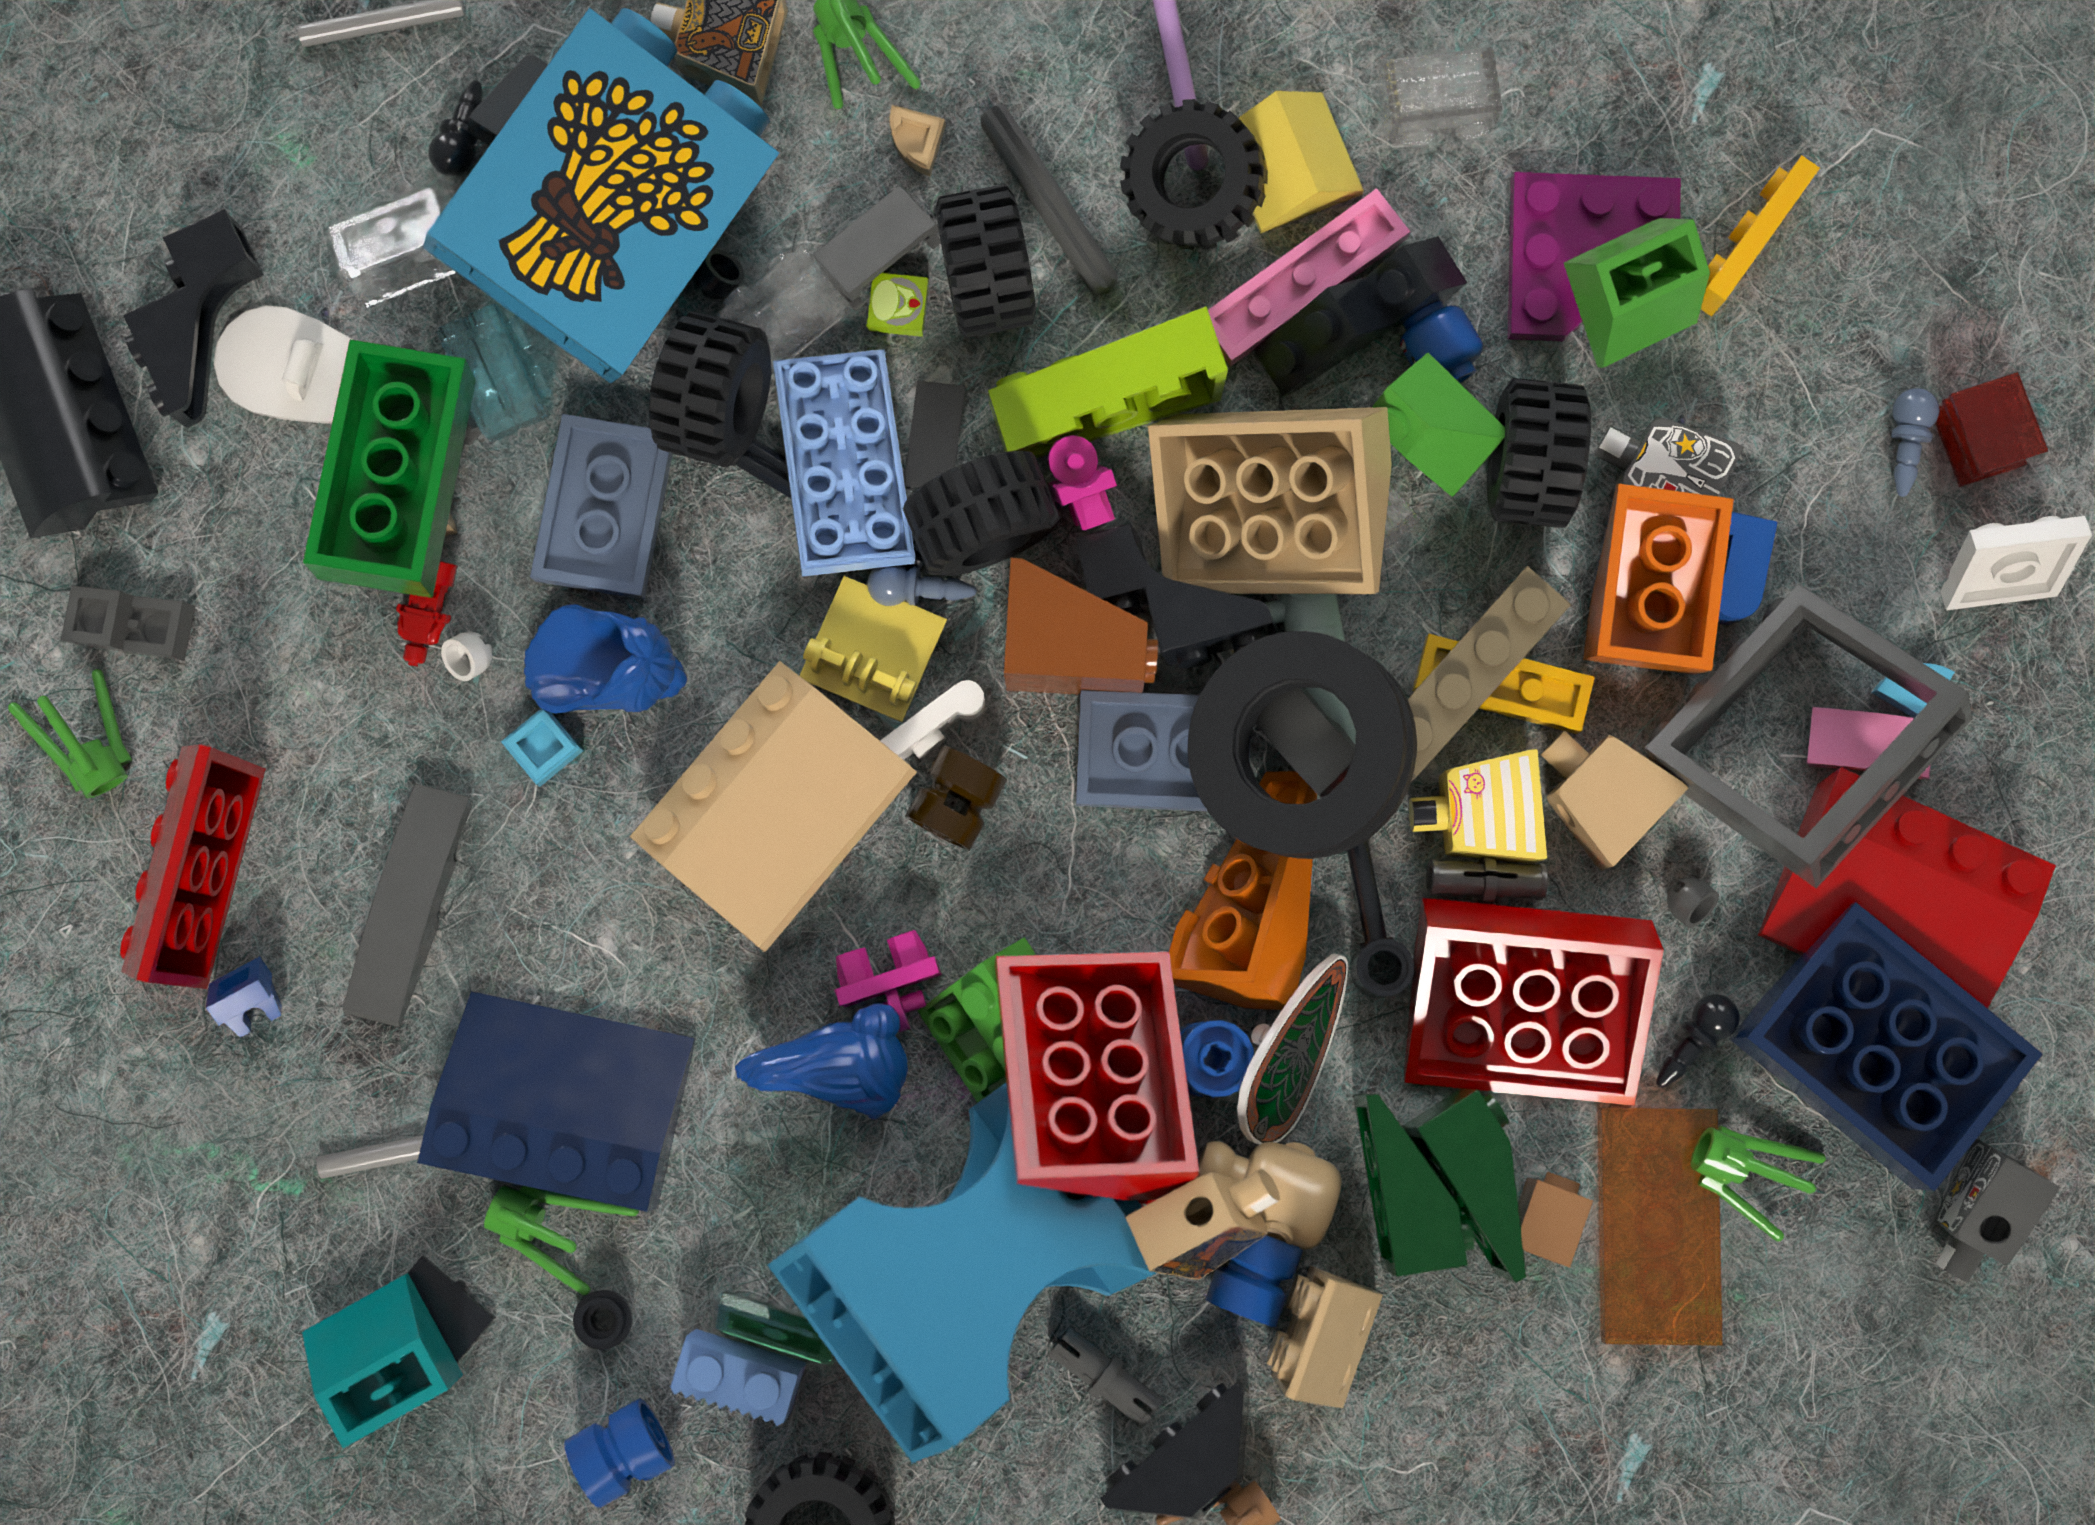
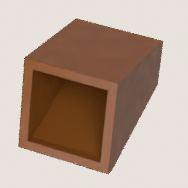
M1010 558L1004 664L1006 691L1081 695V690L1142 693L1144 683H1154L1157 671L1158 639H1147L1148 622L1023 558Z

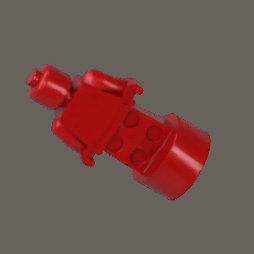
M440 561L433 598L410 594L408 605L397 604L396 611L399 613L397 621L398 635L404 640L411 641L405 645L403 659L408 661L407 665L418 667V664H424L428 651L424 644H437L441 632L446 626L445 624L450 622L451 615L443 614L441 611L445 592H448L449 587H454L458 565Z

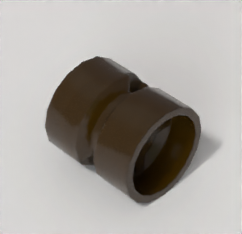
M942 745L928 772L932 780L931 786L919 788L905 817L930 833L970 851L985 824L980 815L981 811L994 807L1007 783V778L980 761L956 749ZM948 793L965 802L959 812L943 805Z

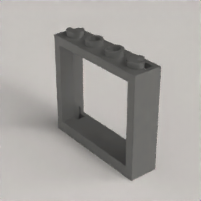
M1797 584L1785 598L1776 599L1768 607L1763 616L1762 623L1747 639L1741 638L1733 644L1725 657L1724 664L1710 679L1705 678L1694 686L1688 695L1686 705L1672 720H1665L1655 728L1645 749L1650 761L1682 781L1688 787L1683 794L1817 889L1972 720L1969 692L1800 584ZM1807 625L1927 703V705L1812 830L1802 838L1689 759L1685 754L1799 631Z

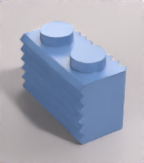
M695 1329L687 1334L670 1388L674 1395L682 1391L685 1398L694 1395L696 1401L705 1398L708 1405L716 1401L719 1409L727 1405L730 1412H733L739 1408L742 1416L750 1412L753 1419L762 1416L765 1423L773 1419L776 1426L784 1423L792 1413L806 1362Z

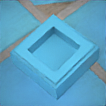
M543 709L538 710L501 741L539 787L584 751L556 716Z

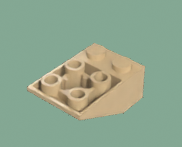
M1311 1265L1306 1277L1296 1276L1286 1304V1308L1290 1309L1291 1313H1293L1286 1333L1279 1330L1276 1332L1266 1360V1364L1270 1365L1271 1371H1273L1271 1377L1287 1398L1338 1408L1344 1407L1383 1296L1381 1293Z

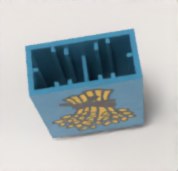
M589 7L429 229L423 249L611 384L624 374L774 162L779 152L760 138L769 125L770 119L763 109L751 98L732 85L720 80H715L704 95L667 67L678 50L672 40L656 25L642 15L627 8H622L614 20L609 23Z

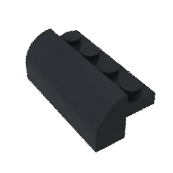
M28 288L0 295V460L30 538L83 530L98 511L149 503L158 494L157 487L82 293L37 297L34 289Z

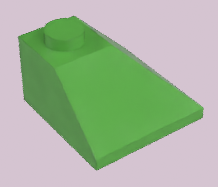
M1428 352L1392 382L1372 406V408H1388L1390 443L1451 497L1459 492L1505 439V427Z

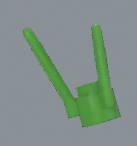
M817 0L815 2L813 11L819 25L813 29V34L820 46L828 88L835 109L843 107V99L832 47L833 43L838 48L852 46L870 82L876 85L881 81L875 63L862 40L866 31L913 89L920 87V80L876 24L868 6H859L857 0Z
M100 669L93 670L91 674L109 746H103L100 739L91 740L81 745L47 696H40L37 699V703L70 753L67 757L19 704L12 702L8 705L9 712L67 775L75 791H82L85 798L99 796L124 782L128 775L122 766L132 761L122 743L110 694L103 672Z
M1722 1125L1718 1129L1709 1127L1700 1136L1691 1157L1692 1170L1701 1174L1698 1185L1718 1194L1772 1239L1782 1241L1784 1233L1729 1188L1727 1184L1730 1182L1741 1184L1751 1171L1786 1186L1812 1194L1816 1190L1814 1183L1754 1159L1753 1153L1746 1150V1148L1819 1164L1825 1162V1154L1803 1147L1739 1134Z
M506 1185L502 1186L494 1196L484 1220L485 1229L499 1234L500 1243L518 1250L583 1296L590 1293L589 1285L529 1242L536 1237L568 1253H573L577 1249L575 1242L542 1226L545 1209L537 1206L538 1203L626 1216H636L639 1213V1210L523 1185L519 1191Z

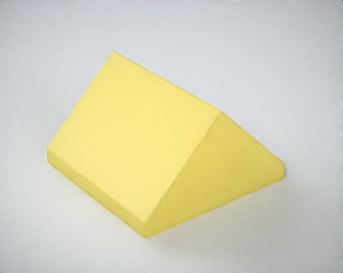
M1275 91L1239 117L1262 148L1265 160H1263L1264 168L1268 171V184H1263L1262 192L1265 194L1262 207L1256 206L1253 212L1260 233L1363 195L1364 190L1322 92Z

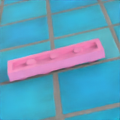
M1377 188L1208 309L1223 357L1230 367L1258 347L1327 287L1350 281L1408 239L1411 231Z

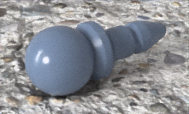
M1912 388L1904 391L1897 397L1892 408L1893 419L1898 426L1892 430L1891 437L1901 440L1898 444L1896 457L1898 465L1894 469L1896 491L1901 497L1909 493L1917 478L1918 469L1916 465L1920 462L1922 449L1920 443L1932 441L1933 434L1929 428L1935 424L1939 416L1940 409L1936 397L1931 392L1922 388Z
M902 565L873 568L867 580L870 596L877 603L884 606H895L905 600L909 605L917 606L919 596L928 599L946 598L947 600L955 601L972 597L977 592L975 586L957 578H948L946 580L943 577L924 576L921 578V571L917 566H913L909 570Z

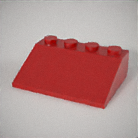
M201 744L182 746L179 759L173 760L167 772L166 790L169 792L164 814H160L156 818L151 831V845L154 847V852L149 870H145L141 874L137 883L135 897L139 907L134 926H130L126 930L121 942L120 955L124 959L122 973L135 980L147 983L208 989L266 768L210 746Z
M1840 767L1818 783L1797 835L1804 838L1860 776ZM1902 795L1817 889L1787 867H1784L1758 936L1799 955H1803L1852 903L1857 902L1988 1009L2038 917L2056 865Z
M1422 898L1414 949V975L1411 984L1404 1083L1635 1106L1664 952L1653 921Z
M1169 952L996 956L995 970L1017 1184L1130 1201L1159 1199L1195 1180L1199 1173Z

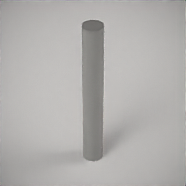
M422 0L300 24L297 26L302 46L308 47L465 16V7L463 0Z
M423 1135L318 1156L316 1160L318 1174L321 1179L418 1160Z

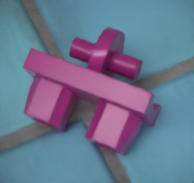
M1070 435L1057 440L1050 448L1047 458L1049 470L1057 479L1047 483L1053 500L1062 506L1067 504L1074 525L1080 526V529L1083 531L1114 520L1115 517L1105 491L1117 486L1112 470L1098 464L1097 452L1092 443L1085 438Z
M916 930L887 939L896 969L876 976L865 947L836 956L837 974L841 987L834 990L839 1006L846 1008L886 994L887 1001L880 1004L892 1006L900 1016L901 1028L898 1031L899 1033L909 1030L910 1025L906 1013L927 1005L922 990L900 996L899 989L942 975L937 959L934 956L929 957L927 948Z

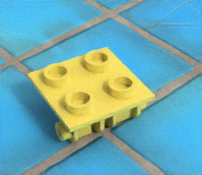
M843 576L816 639L811 638L803 654V659L806 662L799 676L812 685L903 722L947 619L920 607L911 606L905 601L895 606L881 605L870 596L867 585Z

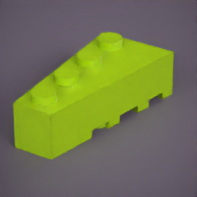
M1207 306L1083 354L1062 358L1052 363L1049 367L1031 374L1018 372L1005 376L996 382L997 387L988 390L989 406L1004 452L1028 451L1032 452L1036 458L1048 455L1053 444L1064 436L1075 435L1083 437L1090 442L1221 401L1228 368Z

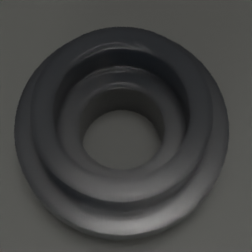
M598 1290L586 1295L578 1303L573 1316L574 1330L578 1338L588 1347L598 1350L613 1348L624 1341L633 1323V1314L629 1303L622 1295L611 1290ZM600 1308L608 1309L613 1314L614 1323L609 1330H602L595 1324L594 1316Z

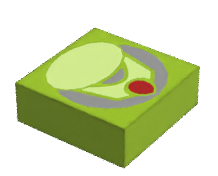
M881 273L873 279L867 320L868 331L923 337L929 278Z

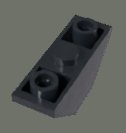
M1237 1382L1229 1389L1223 1383L1214 1387L1196 1404L1201 1413L1184 1427L1176 1421L1164 1429L1151 1442L1156 1451L1138 1466L1132 1459L1118 1468L1105 1481L1110 1490L1099 1499L1106 1508L1115 1511L1198 1520L1243 1481L1250 1396Z

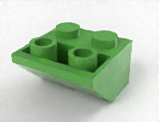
M1658 218L1564 262L1597 367L1604 368L1696 324L1710 275L1694 219Z
M1025 937L981 962L926 1004L927 1006L917 1010L977 1103L1007 1082L995 958L996 956L1036 955Z

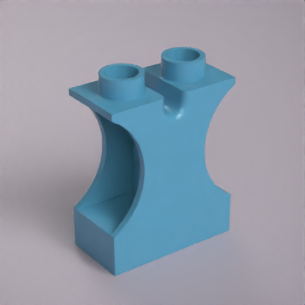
M1007 1082L969 1109L970 1143L967 1159L958 1182L943 1203L921 1208H900L858 1197L819 1224L768 1264L770 1270L912 1463L955 1447L1010 1400L1008 1362L1013 1337L1027 1307L1044 1288L1053 1286L1081 1287L1109 1296L1157 1273L1149 1271L1125 1218L1142 1208L1137 1200L1126 1201L1086 1194L1073 1200L1060 1190L1017 1184Z

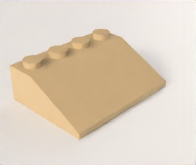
M1387 407L1176 414L1148 425L1162 576L1230 594H1376L1379 592L1392 466Z
M779 661L630 835V838L750 941L766 952L917 771L810 683Z

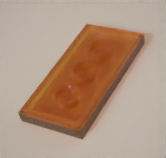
M1597 1108L1601 1342L1604 1344L1723 1346L1720 1196L1699 1186L1698 1180L1701 1174L1691 1168L1692 1153L1700 1136L1709 1127L1718 1129V1109Z

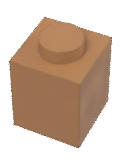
M1550 1172L1546 1173L1544 1181L1533 1178L1526 1179L1518 1202L1523 1251L1570 1268L1593 1200L1577 1195L1580 1187L1579 1183Z

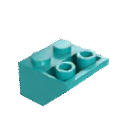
M408 1273L302 1331L314 1397L342 1448L349 1446L449 1390L463 1376L460 1367Z

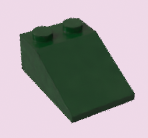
M1459 1089L1405 1123L1402 1127L1458 1204L1460 1215H1469L1474 1241L1494 1273L1511 1282L1518 1283L1526 1278L1511 1141L1503 1130V1127L1509 1124V1120L1500 1104L1490 1093L1483 1096L1478 1089Z
M1379 1094L1353 1095L1382 1269L1398 1277L1468 1266L1466 1251L1474 1250V1235L1469 1215H1460L1458 1204Z

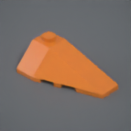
M1296 771L1266 772L1259 783L1271 798L1284 804H1307L1317 800V793ZM1235 838L1236 840L1221 866L1212 864L1203 879L1210 885L1195 911L1191 912L1186 909L1176 926L1169 949L1174 986L1243 1008L1282 1010L1298 988L1306 959L1313 859L1281 856L1254 848Z

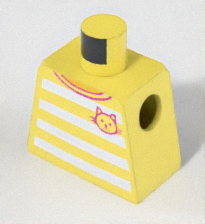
M1537 749L1445 770L1439 775L1440 796L1409 799L1411 831L1443 830L1446 855L1480 859V857H1494L1496 861L1525 864L1538 863L1547 859Z

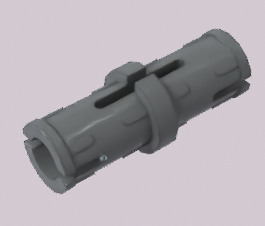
M1480 857L1479 862L1438 861L1437 859H1430L1427 867L1426 885L1429 896H1477L1479 902L1487 903L1494 902L1495 897L1543 900L1547 894L1548 872L1545 863H1538V865L1496 863L1494 857Z
M1070 1325L1060 1338L1077 1350L1078 1355L1074 1356L1056 1342L1048 1356L1051 1359H1055L1089 1385L1087 1392L1094 1398L1098 1399L1100 1395L1103 1396L1119 1411L1135 1422L1137 1427L1143 1428L1151 1419V1416L1137 1406L1133 1399L1138 1398L1156 1412L1163 1401V1397L1154 1393L1142 1382L1122 1368L1124 1361L1115 1354L1109 1358Z

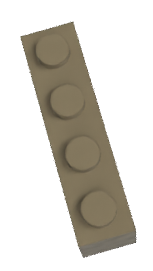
M1528 566L1407 699L1413 713L1417 735V757L1411 781L1424 770L1572 605Z

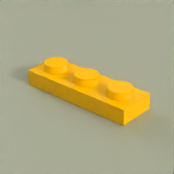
M1801 155L1789 172L1780 166L1777 168L1759 193L1767 202L1758 215L1747 210L1729 235L1728 239L1736 244L1726 259L1716 254L1708 264L1710 275L1701 306L1702 311L1712 317L1725 302L1820 167Z
M1433 634L1426 636L1412 689L1413 692L1459 641ZM1523 658L1478 709L1578 734L1582 732L1595 677Z

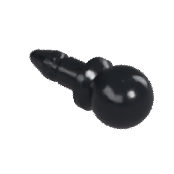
M479 81L471 82L462 92L458 101L459 105L456 106L452 119H445L441 122L439 127L440 134L435 136L429 145V160L432 166L443 175H461L472 164L474 155L472 146L477 143L478 138L467 130L469 116L482 102V85Z
M1711 994L1697 1002L1692 1013L1693 1021L1685 1022L1681 1026L1688 1033V1037H1684L1673 1050V1055L1668 1056L1663 1062L1656 1080L1658 1087L1665 1088L1681 1078L1686 1073L1687 1066H1691L1701 1055L1703 1047L1715 1052L1718 1048L1717 1040L1726 1039L1736 1031L1740 1021V1014L1737 1006L1731 999L1724 995Z

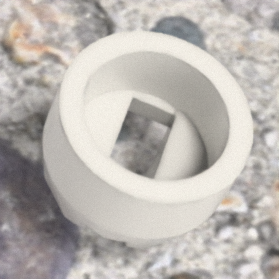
M470 631L460 633L446 640L442 645L441 655L447 670L461 681L471 680L490 666L493 649L490 644H484L483 636L479 633Z

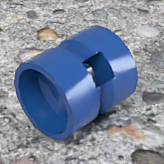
M1223 1020L1188 1023L1180 1027L1189 1095L1194 1097L1229 1096L1240 1090L1247 1068L1254 1056V1048L1247 1034L1235 1024Z
M1266 1235L1228 1260V1267L1224 1266L1215 1269L1205 1300L1245 1318L1276 1327L1287 1298L1279 1284L1282 1280L1292 1279L1293 1274L1296 1273L1303 1250L1300 1247Z
M641 1398L609 1415L607 1428L594 1423L564 1441L566 1456L575 1478L587 1498L598 1508L628 1493L631 1490L633 1477L638 1480L648 1481L675 1466V1458L668 1438L652 1409Z

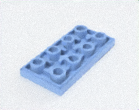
M885 350L773 361L802 577L915 564L912 531L902 508L907 501Z

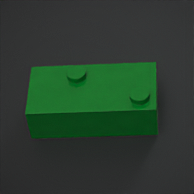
M349 340L303 564L317 579L433 598L476 379L465 358Z

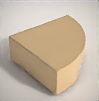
M892 105L890 128L897 152L911 168L930 177L946 127L945 119Z

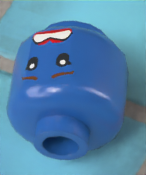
M1437 301L1417 311L1403 323L1406 331L1400 338V347L1411 366L1428 352L1459 383L1464 382L1476 373L1472 363L1481 355L1483 343L1461 307L1456 305L1444 306L1442 301Z

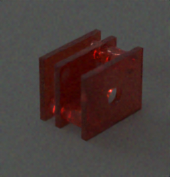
M2018 372L1949 395V398L1942 400L1943 405L1939 406V416L1935 425L1959 487L2027 465L2026 459L2048 452L2047 445Z

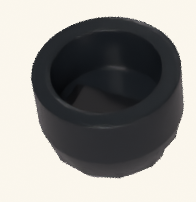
M712 249L696 270L694 279L697 286L703 287L702 294L705 297L718 300L724 299L736 290L744 279V272L738 261L730 254L722 250Z

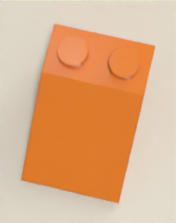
M1626 484L1616 485L1590 602L1583 660L1693 675L1712 671L1733 498Z

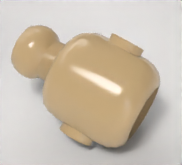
M1220 1141L1207 1142L1198 1163L1199 1173L1196 1177L1197 1179L1204 1174L1215 1172L1243 1180L1256 1171L1264 1169L1274 1180L1280 1193V1200L1259 1212L1267 1226L1266 1235L1300 1247L1302 1250L1318 1246L1324 1238L1338 1203L1342 1182L1340 1172L1333 1164L1315 1157L1316 1155L1310 1147L1296 1142H1290L1285 1145L1275 1142L1259 1144L1255 1146L1248 1159L1236 1155L1233 1149L1226 1143Z

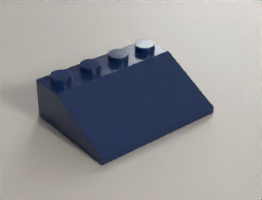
M1857 902L1852 903L1765 993L1729 1038L1911 1189L1934 1192L2043 1055L2042 1052Z
M471 991L430 1105L417 1163L645 1212L658 1209L696 1038Z

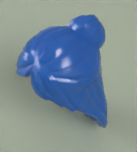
M578 604L562 606L552 611L545 621L538 626V632L531 640L529 648L525 651V685L531 690L532 698L536 701L537 705L551 713L597 709H623L626 712H642L655 705L658 699L677 695L687 682V675L681 662L677 657L673 656L670 641L657 626L648 623L644 617L633 619L615 612L587 609Z
M877 1003L867 1006L856 1012L852 1022L830 1023L795 1040L767 1047L747 1055L735 1066L737 1078L747 1083V1086L759 1091L801 1092L811 1097L834 1103L839 1108L853 1109L857 1113L867 1115L870 1119L876 1120L889 1112L898 1102L908 1073L907 1056L896 1037L901 1028L900 1016L890 1005Z

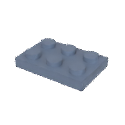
M562 414L530 574L531 579L535 582L645 600L673 453L657 448V444L652 439L650 428Z
M1081 690L1076 806L1208 812L1195 789L1190 773L1187 750L1190 721L1200 695Z

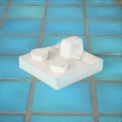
M2047 516L2031 523L2007 526L2000 523H1991L1975 530H1970L1950 570L1948 580L1944 582L1940 590L1946 610L2058 597L2092 536L2086 517L2061 519L2058 516Z

